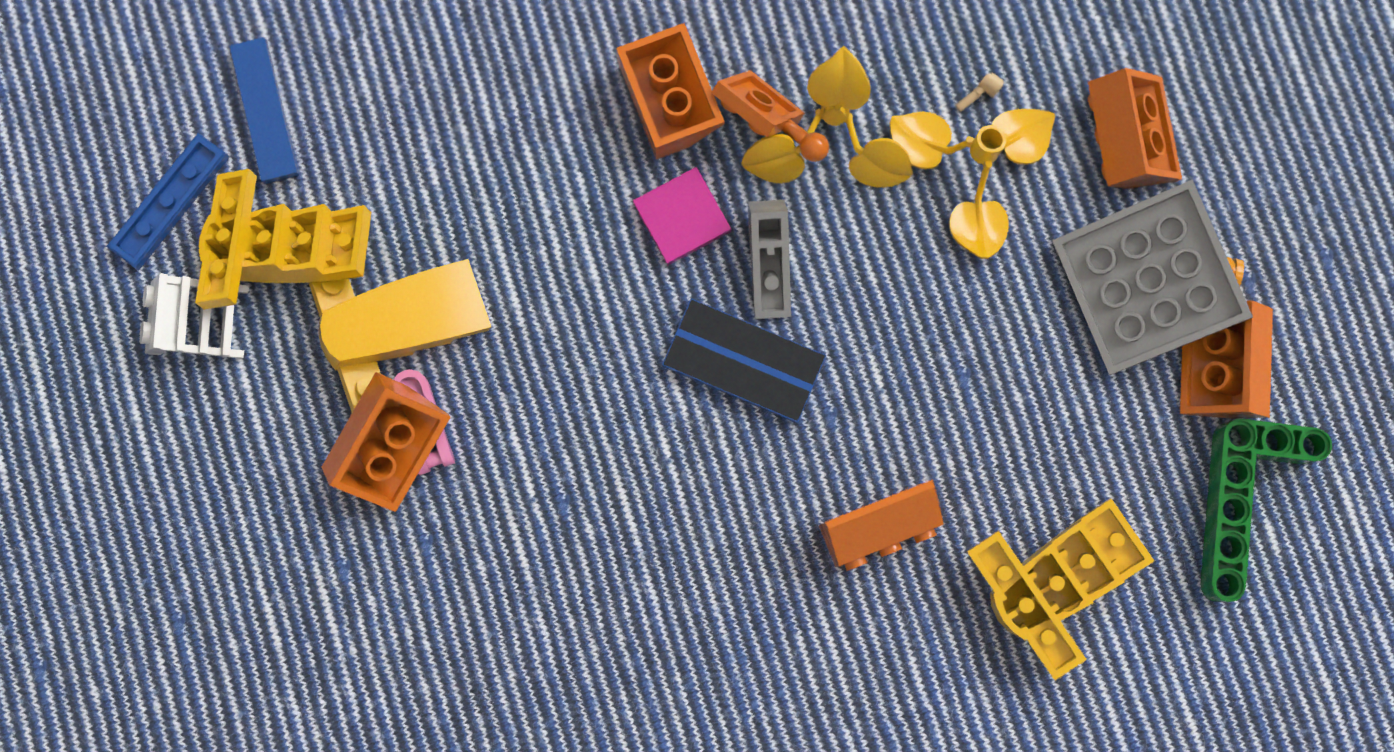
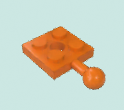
M751 70L719 80L711 93L721 100L720 104L723 108L745 119L748 122L749 128L755 133L770 137L783 131L800 144L802 156L811 162L821 161L827 156L829 152L827 138L821 133H808L798 125L805 112Z

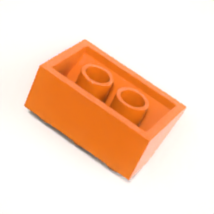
M685 23L616 48L620 70L656 160L691 147L725 124L716 99L711 93L712 89Z
M1123 68L1088 81L1090 92L1088 103L1094 113L1096 123L1095 139L1101 149L1103 160L1101 171L1104 179L1107 181V186L1129 189L1182 180L1162 76Z
M1253 300L1246 301L1253 318L1182 346L1180 414L1231 419L1270 418L1273 308Z
M375 372L321 467L329 486L396 512L451 418L450 415L409 386Z
M930 480L826 521L819 525V528L835 567L845 565L846 570L849 571L868 563L866 555L879 551L881 557L901 550V541L914 537L915 542L919 543L936 536L934 528L942 526L944 523L933 480Z

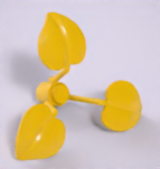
M842 46L830 59L819 65L808 79V93L817 104L821 105V108L815 111V117L807 132H815L822 119L832 126H838L845 122L853 148L858 153L849 161V171L852 176L860 183L871 187L880 188L898 185L913 175L910 156L900 143L889 138L873 139L864 148L859 144L853 124V114L850 113V109H859L868 101L871 92L870 82L860 62L846 47ZM774 134L770 137H763L750 146L743 155L741 165L745 170L765 181L787 183L801 175L805 168V160L800 155V144L795 147V143L790 136Z
M1038 109L1006 111L998 115L992 125L982 127L975 138L968 136L965 141L952 147H947L952 139V132L947 121L931 112H914L906 115L892 116L890 120V134L892 140L897 141L907 150L911 165L916 168H936L942 160L943 153L950 155L966 147L970 148L971 157L977 163L983 164L975 195V203L962 202L958 204L950 215L949 229L953 238L960 246L981 259H988L995 255L1002 247L1009 229L1007 213L1000 203L996 201L982 203V195L992 163L998 158L1003 149L1006 157L1014 163L1028 165L1039 161L1049 147L1055 113Z

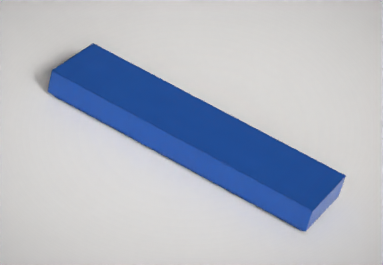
M262 37L230 45V52L262 183L265 185L300 176L266 38Z
M197 133L106 247L139 271L230 156L204 136Z

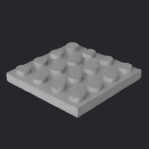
M1193 179L1052 240L1109 375L1253 318Z

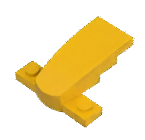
M250 169L217 174L211 214L208 215L199 237V255L202 266L195 303L203 310L236 305L240 281L308 283L364 276L372 213L365 205L331 211L325 204L291 211L285 204H280L251 212L257 176Z
M468 259L407 276L357 296L354 295L349 279L308 282L320 316L318 334L321 349L331 366L338 370L351 413L354 411L375 372L381 374L377 361L410 356L418 350L451 344L454 339L486 332L492 327Z
M1111 498L1071 524L1022 564L999 531H996L967 551L993 589L990 592V600L997 620L1007 631L1029 642L1054 681L1087 660L1061 620L1093 604L1094 600L1125 583L1124 580L1154 562L1148 550Z

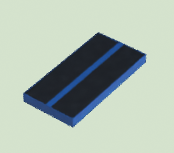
M691 298L662 367L798 424L826 355Z

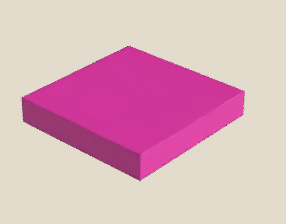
M697 167L633 200L637 212L667 266L731 232V227Z

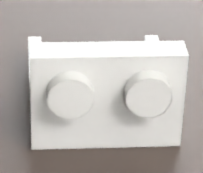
M160 273L151 281V285H145L143 307H149L147 322L142 321L140 344H145V354L161 355L165 351L242 359L244 357V350L231 349L234 305L223 307L220 348L208 347L211 309L203 310L202 308L200 310L198 346L186 345L190 287L198 288L199 279H191V277L167 276V274ZM239 284L238 293H249V285Z

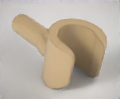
M994 73L985 75L979 85L955 106L961 112L977 100L983 92L994 98L1003 87L1004 81Z

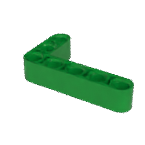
M1235 419L1219 425L1214 430L1200 581L1201 591L1207 599L1213 602H1234L1240 599L1245 592L1256 459L1293 464H1309L1321 461L1328 457L1332 449L1331 438L1324 430L1250 419ZM1231 428L1237 430L1241 436L1239 446H1235L1229 439ZM1268 433L1274 435L1277 440L1275 451L1271 450L1266 444ZM1305 438L1311 440L1314 445L1312 455L1306 453L1303 448ZM1228 465L1235 467L1238 472V478L1235 483L1228 480L1226 476ZM1226 501L1230 502L1235 508V515L1232 520L1227 519L1223 513V505ZM1223 538L1227 539L1232 545V552L1228 558L1222 555L1220 551V543ZM1221 575L1229 582V589L1225 595H1222L1217 589V580Z

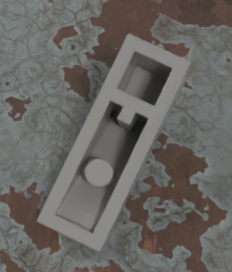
M784 200L749 201L748 223L754 318L791 317L788 209Z

